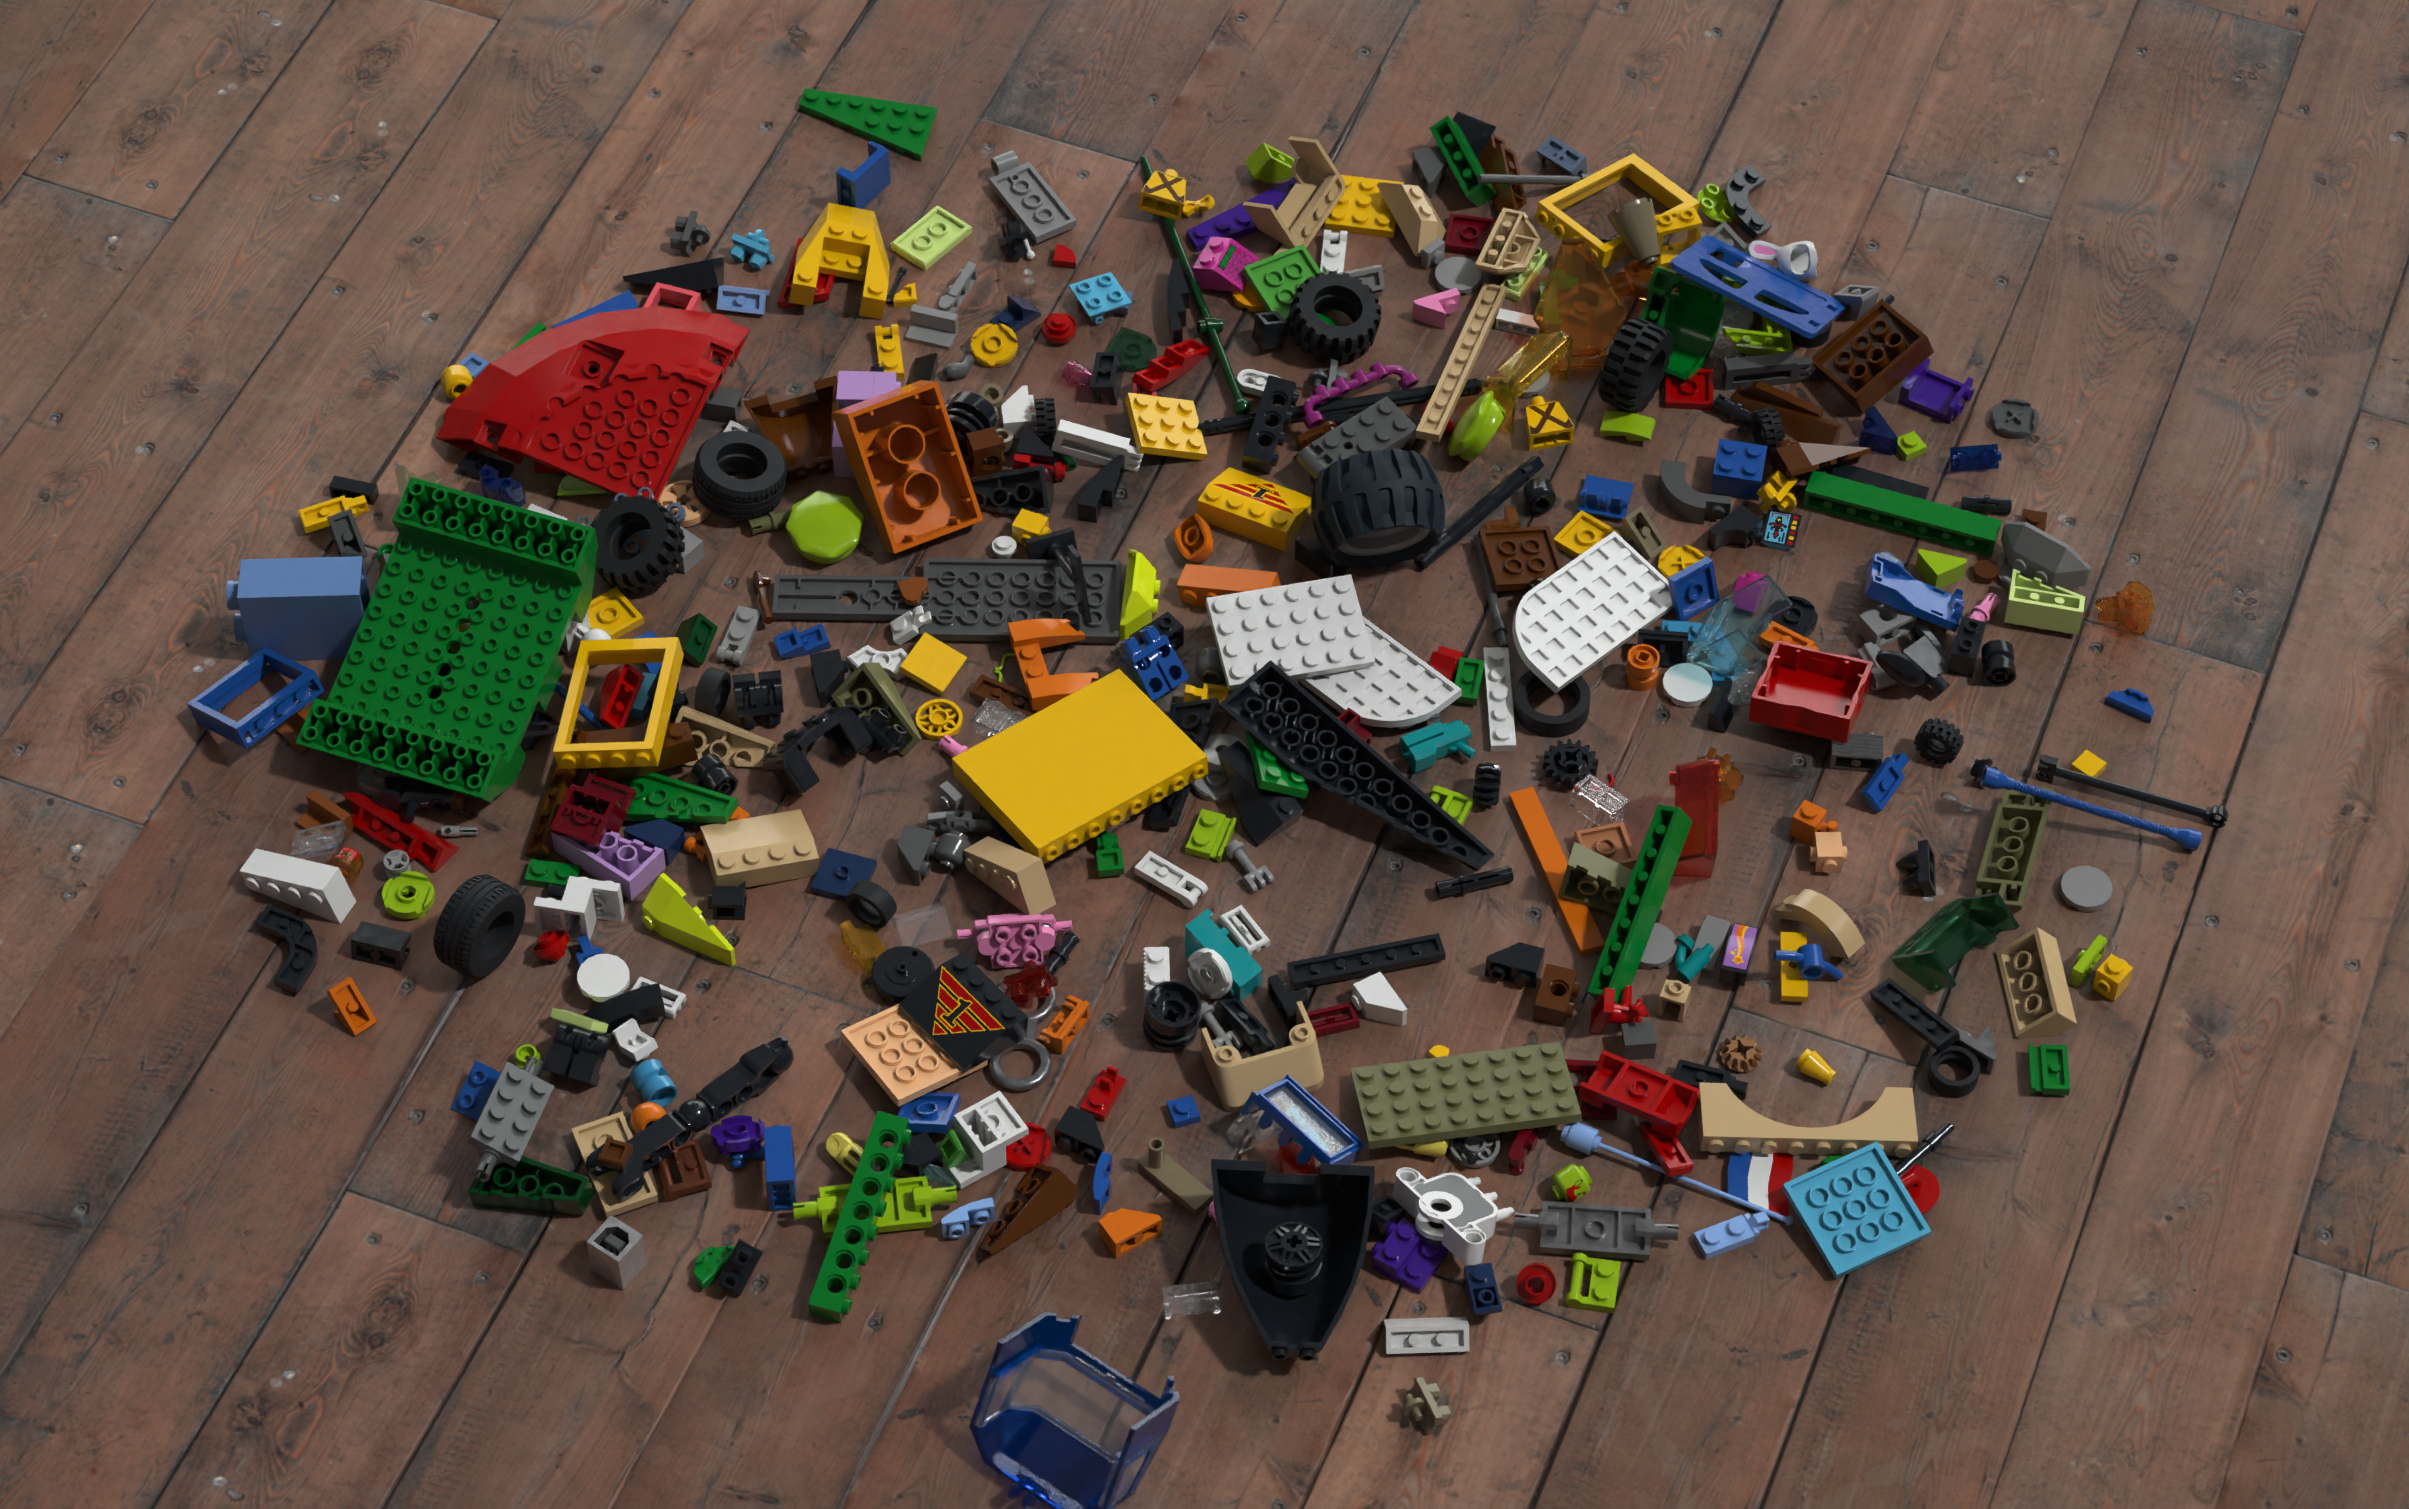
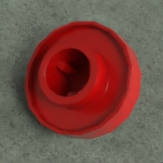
M1050 314L1042 322V334L1049 342L1057 344L1066 343L1076 335V321L1068 314Z
M554 930L547 931L536 940L537 944L532 949V952L539 960L551 959L552 962L557 961L566 954L565 950L570 938L565 930L557 932Z
M1537 1262L1524 1266L1518 1273L1516 1280L1517 1292L1521 1298L1533 1304H1540L1549 1300L1555 1293L1557 1284L1555 1274L1551 1268Z

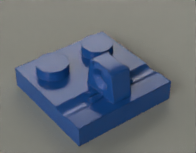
M1708 557L1668 578L1674 617L1677 621H1685L1720 601L1713 560Z
M929 1092L903 1104L898 1116L909 1119V1129L913 1131L912 1133L926 1131V1133L948 1134L952 1128L954 1115L957 1113L961 1103L960 1094Z

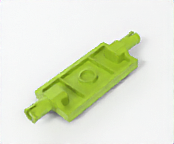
M927 1176L896 1179L892 1193H887L885 1202H887L883 1218L878 1217L876 1223L878 1233L933 1227L931 1207L934 1204L957 1203L956 1185L931 1189V1186H928ZM851 1184L819 1187L820 1198H817V1201L794 1202V1219L819 1217V1219H822L824 1239L832 1238ZM867 1190L864 1194L872 1196L875 1195L877 1191ZM859 1214L855 1218L864 1220L868 1218V1215Z

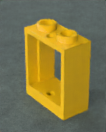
M1695 207L1655 215L1661 255L1657 258L1658 261L1651 265L1652 269L1654 270L1655 266L1669 267L1673 258L1701 239L1702 221ZM1688 230L1686 241L1663 245L1664 235Z

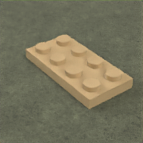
M623 1112L571 1129L584 1164L587 1157L604 1144L607 1138L622 1142L633 1138ZM648 1171L644 1175L642 1189L625 1201L617 1200L612 1194V1184L620 1175L619 1173L607 1172L596 1177L588 1172L607 1218L611 1215L615 1216L658 1201V1195Z

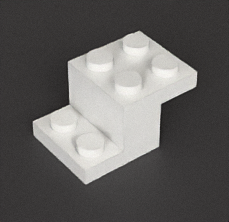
M569 876L562 901L554 898L536 897L533 905L539 936L550 930L555 932L565 930L570 941L578 942L577 938L588 935L589 940L591 939L597 919L623 922L625 916L620 883L609 880H594L587 877Z
M1000 1091L954 1115L955 1133L970 1160L948 1168L942 1158L943 1166L958 1187L962 1189L1007 1165L1006 1146L1028 1135L1029 1130Z

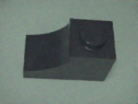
M1741 504L1709 530L1707 547L1713 551L1729 545L1742 546L1746 549L1752 543L1758 542L1762 537L1763 519Z
M534 710L520 744L522 750H532L534 745L545 736L558 733L560 722L547 710L545 712Z

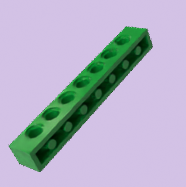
M877 1111L808 1303L810 1315L841 1323L844 1314H849L852 1306V1299H850L852 1290L857 1291L861 1280V1275L859 1274L861 1265L866 1266L869 1259L870 1250H867L870 1241H875L878 1233V1226H876L878 1217L883 1218L887 1207V1202H885L887 1193L891 1194L894 1189L896 1180L893 1177L896 1169L900 1170L904 1159V1154H902L904 1145L908 1146L911 1141L913 1131L909 1129V1119ZM885 1142H891L894 1144L890 1148H884L881 1146ZM876 1166H883L885 1167V1170L881 1172H876L873 1170V1168ZM867 1190L877 1191V1193L872 1196L864 1194ZM859 1214L868 1215V1218L864 1220H858L855 1217ZM850 1238H858L860 1240L856 1244L847 1243V1240ZM842 1262H848L851 1264V1266L846 1269L838 1267V1265ZM835 1286L842 1288V1291L839 1293H832L829 1290Z

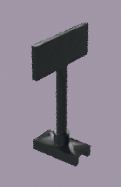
M1072 527L1025 539L1029 553L1028 559H1055L1074 584L1078 612L1086 623H1091L1080 554L1077 552L1075 534ZM1069 555L1070 562L1065 556Z

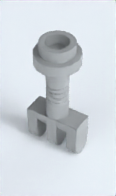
M1234 840L1227 845V856L1230 859L1236 858L1248 873L1243 877V882L1251 893L1258 890L1256 884L1263 888L1266 886L1265 880L1269 884L1275 881L1274 876L1265 865L1257 869L1244 852L1246 845L1243 842Z
M1207 1002L1202 1003L1199 1022L1205 1021L1212 1033H1214L1216 1039L1212 1040L1214 1048L1221 1046L1234 1047L1231 1041L1238 1049L1243 1047V1042L1234 1029L1225 1033L1223 1028H1221L1213 1016L1216 1011L1213 1005H1209Z

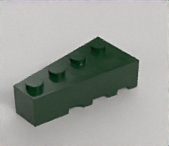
M524 1156L521 1157L516 1167L507 1163H500L494 1166L490 1179L487 1182L480 1181L483 1174L481 1172L478 1179H474L468 1191L473 1206L571 1215H584L594 1194L588 1177Z

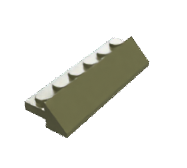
M2039 787L2040 789L2055 792V788ZM2005 790L2002 803H1998L1976 879L1977 890L1972 904L1973 914L1998 916L2000 923L2022 910L2051 808V801L2033 797L2023 792L2020 793V791Z

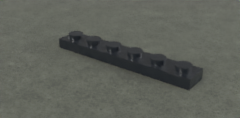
M1436 933L1288 962L1287 971L1294 990L1445 960L1446 953L1440 935Z

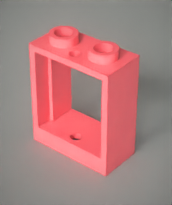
M656 282L643 308L658 306L660 302L684 307L686 308L685 310L701 312V293Z

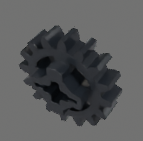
M1571 739L1567 740V744H1563L1559 740L1557 747L1550 745L1549 752L1545 751L1543 769L1545 770V777H1551L1552 784L1560 782V788H1563L1565 784L1569 785L1571 790L1574 789L1576 784L1583 788L1584 781L1590 784L1592 777L1597 775L1598 759H1596V752H1589V744L1582 747L1580 740L1576 744H1572Z

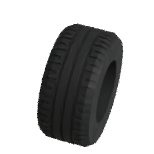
M746 431L719 433L706 440L697 451L692 477L693 491L698 500L709 511L718 516L738 521L760 518L773 511L782 500L787 476L786 460L781 451L771 441L761 435ZM732 471L742 472L754 477V479H737L725 473Z
M488 874L473 876L461 884L444 906L435 927L433 947L440 962L471 978L487 976L498 968L513 949L523 927L526 906L521 893Z

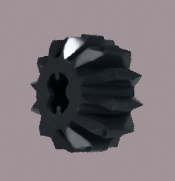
M1486 762V764L1479 763L1476 766L1473 800L1476 804L1495 806L1498 803L1502 774L1500 765Z

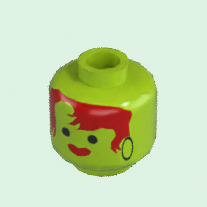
M1568 1164L1553 1174L1552 1182L1554 1185L1550 1189L1558 1201L1563 1199L1566 1203H1575L1590 1192L1592 1180L1582 1165Z

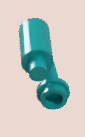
M1683 933L1682 936L1676 938L1679 944L1675 955V967L1678 975L1690 983L1711 960L1709 956L1715 949L1712 945L1706 943L1702 949L1696 948L1685 960L1686 951L1691 952L1695 942L1691 937Z

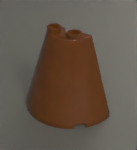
M837 375L814 381L816 392L774 404H770L767 395L744 401L746 409L764 437L771 441L785 457L787 473L792 475L794 480L800 481L806 479L808 475L816 473L826 474L831 471L834 428L832 412L837 410Z

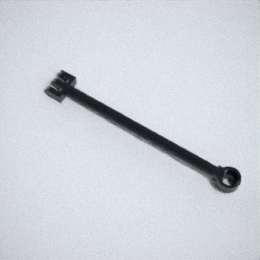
M2048 755L2040 757V763L2035 775L2039 780L2052 783L2054 776L2200 817L2214 828H2222L2226 825L2228 812L2222 805L2202 808L2058 767L2059 759Z

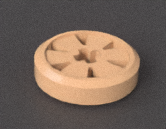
M689 480L676 481L667 485L658 502L665 508L671 503H679L684 507L686 518L683 522L679 523L681 527L697 525L710 513L698 500L693 491L692 481ZM677 508L671 510L672 516L679 513Z

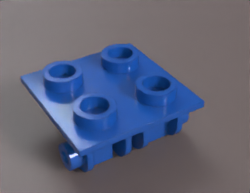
M1586 475L1583 489L1579 495L1580 501L1577 512L1582 510L1591 515L1622 520L1627 514L1634 483Z
M475 1061L451 1108L477 1121L501 1072Z

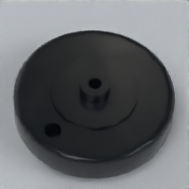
M911 946L893 947L881 953L872 966V983L881 997L891 1002L900 1003L935 971L934 964L931 958L918 948Z

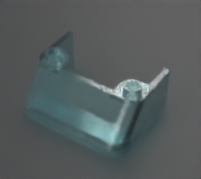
M1767 574L1721 599L1711 608L1686 657L1692 664L1728 676L1736 675L1737 677L1742 675L1749 667L1764 659V656L1751 643L1752 635L1757 632L1759 634L1765 632L1771 625L1772 617L1791 607L1793 603Z

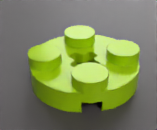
M405 871L400 873L401 876L394 880L393 877L390 878L382 890L386 912L401 919L413 918L419 920L424 918L426 912L430 910L435 901L434 887L429 882L428 877L420 872ZM409 892H413V897L411 898H405L403 896L408 895Z

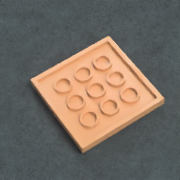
M899 1004L841 1030V1039L898 1107L988 1065V1060L963 1073L899 1008Z

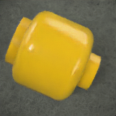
M462 365L449 366L441 375V384L446 395L454 400L473 381L469 370Z

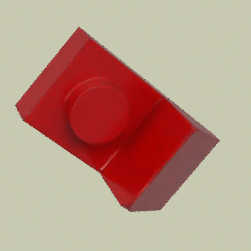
M1439 646L1437 652H1432L1429 665L1453 682L1458 670L1460 657H1463V652Z

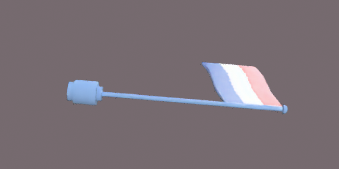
M1576 1122L1566 1124L1563 1129L1560 1141L1565 1142L1567 1147L1590 1155L1592 1151L1597 1152L1601 1148L1665 1174L1661 1166L1601 1143L1602 1137L1599 1136V1130ZM1731 1152L1727 1169L1728 1193L1683 1175L1672 1176L1758 1212L1765 1211L1768 1216L1785 1222L1786 1226L1793 1224V1218L1789 1216L1788 1198L1782 1190L1783 1184L1791 1181L1793 1155L1790 1153L1764 1154L1747 1152L1739 1154Z

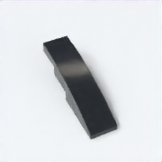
M1174 259L1172 263L1167 293L1168 324L1173 345L1183 342L1182 327H1186V309L1189 308V290L1178 259Z

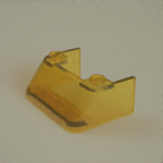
M1564 331L1531 336L1527 343L1493 375L1484 379L1481 386L1483 389L1482 395L1492 390L1494 398L1506 412L1505 418L1500 425L1501 429L1509 434L1514 432L1516 399L1547 370L1564 382L1569 380L1573 343L1571 335Z

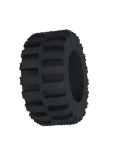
M1329 271L1328 274L1324 272L1318 273L1315 278L1310 276L1304 283L1299 285L1294 294L1287 321L1289 333L1291 336H1294L1293 341L1297 346L1302 347L1301 350L1308 355L1310 353L1313 355V359L1318 361L1323 359L1326 360L1325 363H1330L1331 359L1338 361V364L1347 363L1348 359L1354 361L1360 355H1364L1375 340L1381 321L1379 300L1375 293L1371 294L1372 289L1367 284L1363 285L1362 280L1357 277L1355 279L1349 277L1350 274L1348 273L1337 274V271ZM1326 308L1339 310L1345 313L1352 320L1353 324L1343 327L1330 325L1320 319L1315 311Z
M1639 317L1631 318V320L1626 322V325L1622 326L1619 334L1616 335L1613 344L1610 346L1600 373L1598 394L1603 402L1629 413H1639L1648 406L1649 401L1653 399L1655 392L1658 390L1670 362L1673 336L1668 329Z
M635 495L632 499L630 496L622 497L620 502L616 500L609 504L610 507L606 510L603 508L599 512L600 516L598 519H594L590 525L592 528H595L598 541L595 571L611 587H617L624 593H631L632 591L634 594L643 593L644 589L648 592L656 589L655 586L658 584L663 585L669 575L673 576L676 572V565H680L683 556L680 553L684 552L685 543L682 541L684 540V533L680 528L679 522L661 503L650 497L645 498L643 495ZM651 529V538L647 547L634 558L620 560V550L626 539L637 531Z

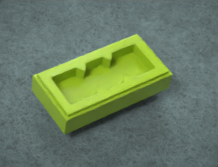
M2099 934L2086 951L2082 950L2075 961L2076 965L2072 969L2069 984L2076 988L2082 984L2104 955L2107 938Z

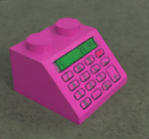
M1210 237L1194 264L1193 271L1200 289L1242 292L1248 282L1242 273L1243 267L1259 261V258L1232 238Z

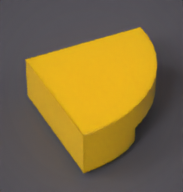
M915 283L905 285L904 289L894 295V308L908 307L913 304L917 305Z

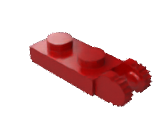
M1647 1121L1640 1123V1134L1667 1177L1692 1173L1693 1163L1677 1137L1674 1139L1660 1132H1654Z

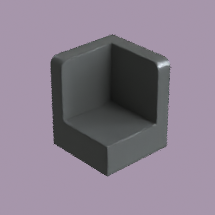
M718 387L714 397L709 396L707 402L709 419L728 423L730 420L737 422L743 408L741 390Z
M1653 1021L1622 1024L1623 1058L1627 1060L1655 1058L1657 1042Z

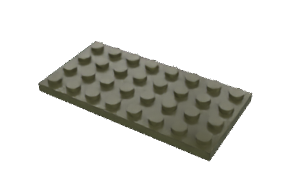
M1560 1042L1351 1068V1079L1369 1149L1581 1122L1580 1107Z

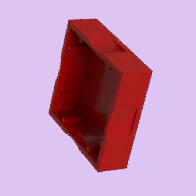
M1776 640L1768 657L1766 670L1760 676L1751 696L1748 721L1847 743L1871 686L1874 662L1841 654L1825 653L1810 647Z

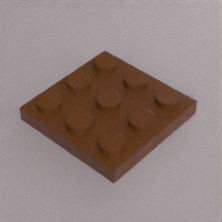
M1550 526L1481 529L1478 532L1477 537L1495 591L1524 590L1525 586L1535 577L1547 579L1563 568Z

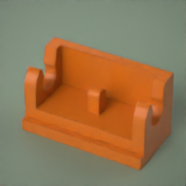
M1067 995L1062 1009L1047 1029L1043 1028L1040 1031L1041 1035L1037 1039L1045 1047L1061 1055L1064 1054L1090 1019V1003L1072 995Z

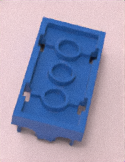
M1874 554L1866 568L1864 596L1956 632L1960 625V618L1964 608L1962 590L1957 588L1954 594L1933 587L1916 580L1897 562Z

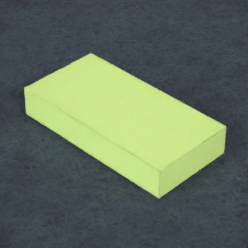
M553 1008L550 1015L552 1019L602 1034L607 1032L609 1025L557 1008Z

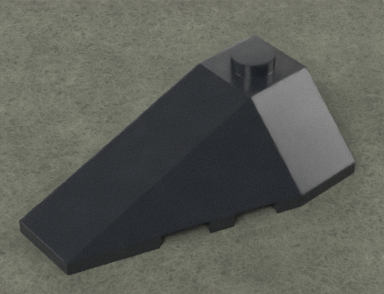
M720 257L623 276V281L655 285L658 282L687 290H703L704 294L718 292L717 287L724 285V258Z
M1239 740L1218 752L1217 755L1226 781L1229 783L1233 793L1234 804L1237 805L1240 814L1241 825L1257 847L1298 822L1304 810L1293 796L1258 787L1250 751Z

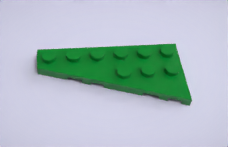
M804 88L799 102V110L821 120L829 119L835 122V126L842 129L844 127L850 128L854 134L880 145L888 144L895 147L896 151L901 154L907 152L914 155V159L920 162L922 161L937 117L936 107Z
M650 773L618 782L619 784L634 788L637 792L624 820L654 821L664 819L668 822L727 823L739 805L735 797L657 773Z

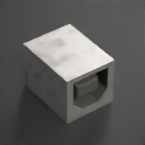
M612 1215L587 1240L591 1270L622 1290L648 1264L643 1235Z

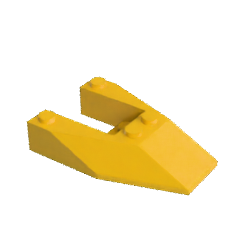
M834 203L827 204L797 249L789 298L790 303L812 307L818 273L835 274L838 277L864 281L859 316L882 320L887 298L890 264L874 211Z

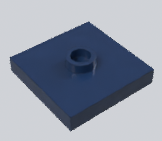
M828 848L810 886L811 893L846 902V896L858 881L871 880L877 867V860Z

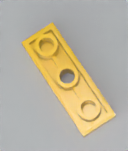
M1780 932V950L1796 952L1799 947L1807 944V933ZM1780 961L1781 1001L1807 1002L1808 980H1804L1799 976L1798 963Z

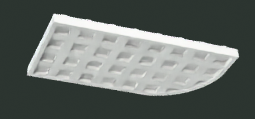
M1614 531L1523 596L1514 614L1512 624L1516 649L1525 665L1554 693H1557L1637 635L1639 629L1647 628L1673 609L1668 580Z
M1365 617L1363 619L1375 659L1374 666L1297 679L1340 713H1343L1349 707L1360 715L1361 724L1376 727H1403L1428 720L1431 716L1438 714L1462 696L1461 688Z

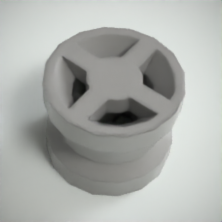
M393 850L385 855L383 862L388 879L393 877L394 880L401 876L400 873L411 871L409 856L406 852Z

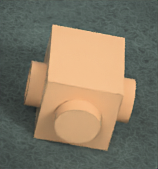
M1815 832L1813 847L1809 848V860L1814 862L1815 872H1841L1842 863L1847 861V847L1842 846L1841 832Z

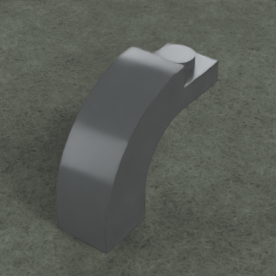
M1662 460L1659 491L1663 502L1674 514L1687 521L1704 525V517L1724 519L1730 513V496L1704 494L1694 490L1685 479L1686 462Z

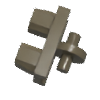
M1416 1377L1414 1379V1386L1407 1391L1404 1397L1406 1403L1402 1406L1401 1410L1406 1417L1414 1416L1415 1420L1420 1422L1426 1435L1433 1434L1438 1425L1448 1422L1452 1413L1448 1405L1437 1406L1436 1401L1440 1397V1389L1437 1384L1426 1383L1423 1377Z

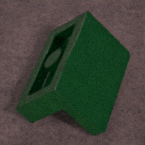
M701 613L684 620L676 634L684 653L683 657L695 667L703 665L718 628Z

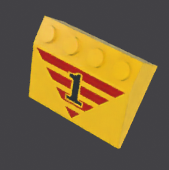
M1228 467L1212 480L1198 499V515L1207 523L1284 552L1287 551L1311 512L1310 496Z

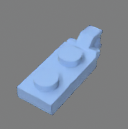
M1765 1211L1753 1214L1752 1216L1749 1213L1740 1215L1695 1232L1693 1239L1705 1259H1709L1754 1242V1238L1760 1235V1231L1769 1227L1770 1219Z

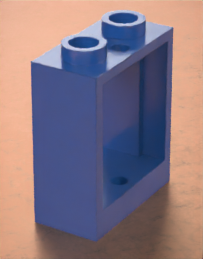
M791 1125L764 1127L766 1183L770 1212L794 1210L793 1203H797Z

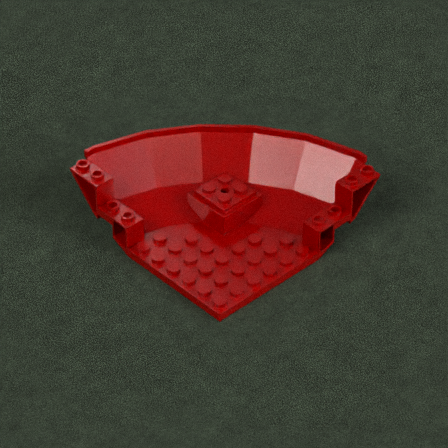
M654 306L596 313L543 331L491 362L447 408L443 416L445 421L436 438L467 452L473 451L478 453L480 448H483L518 464H521L525 456L614 495L625 493L633 499L635 495H638L640 488L649 487L654 494L653 499L659 502L709 396L714 397L728 366L733 368L750 329L733 323L729 318L720 314ZM716 360L718 362H721V364L716 365L713 363V361ZM590 367L598 369L595 374H591L588 370ZM490 437L497 439L494 443H489L487 440ZM645 491L642 493V495L645 498L649 497L650 492Z

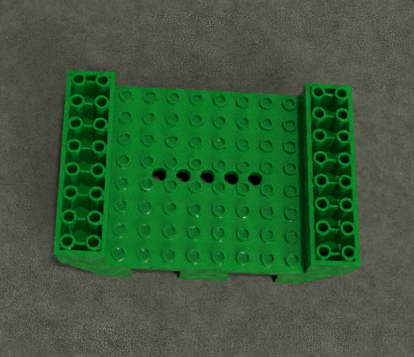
M411 477L392 519L399 535L327 701L314 699L296 744L304 748L492 803L495 797L508 789L518 779L526 760V755L520 744L535 709L543 712L546 711L564 668L557 656L571 621L582 623L591 603L598 550L595 528ZM470 601H479L476 609H467ZM461 623H470L468 630L464 632L457 631ZM458 644L461 646L456 654L448 653L452 645ZM450 667L451 672L447 676H439L441 668ZM432 690H442L441 695L438 698H429V694Z

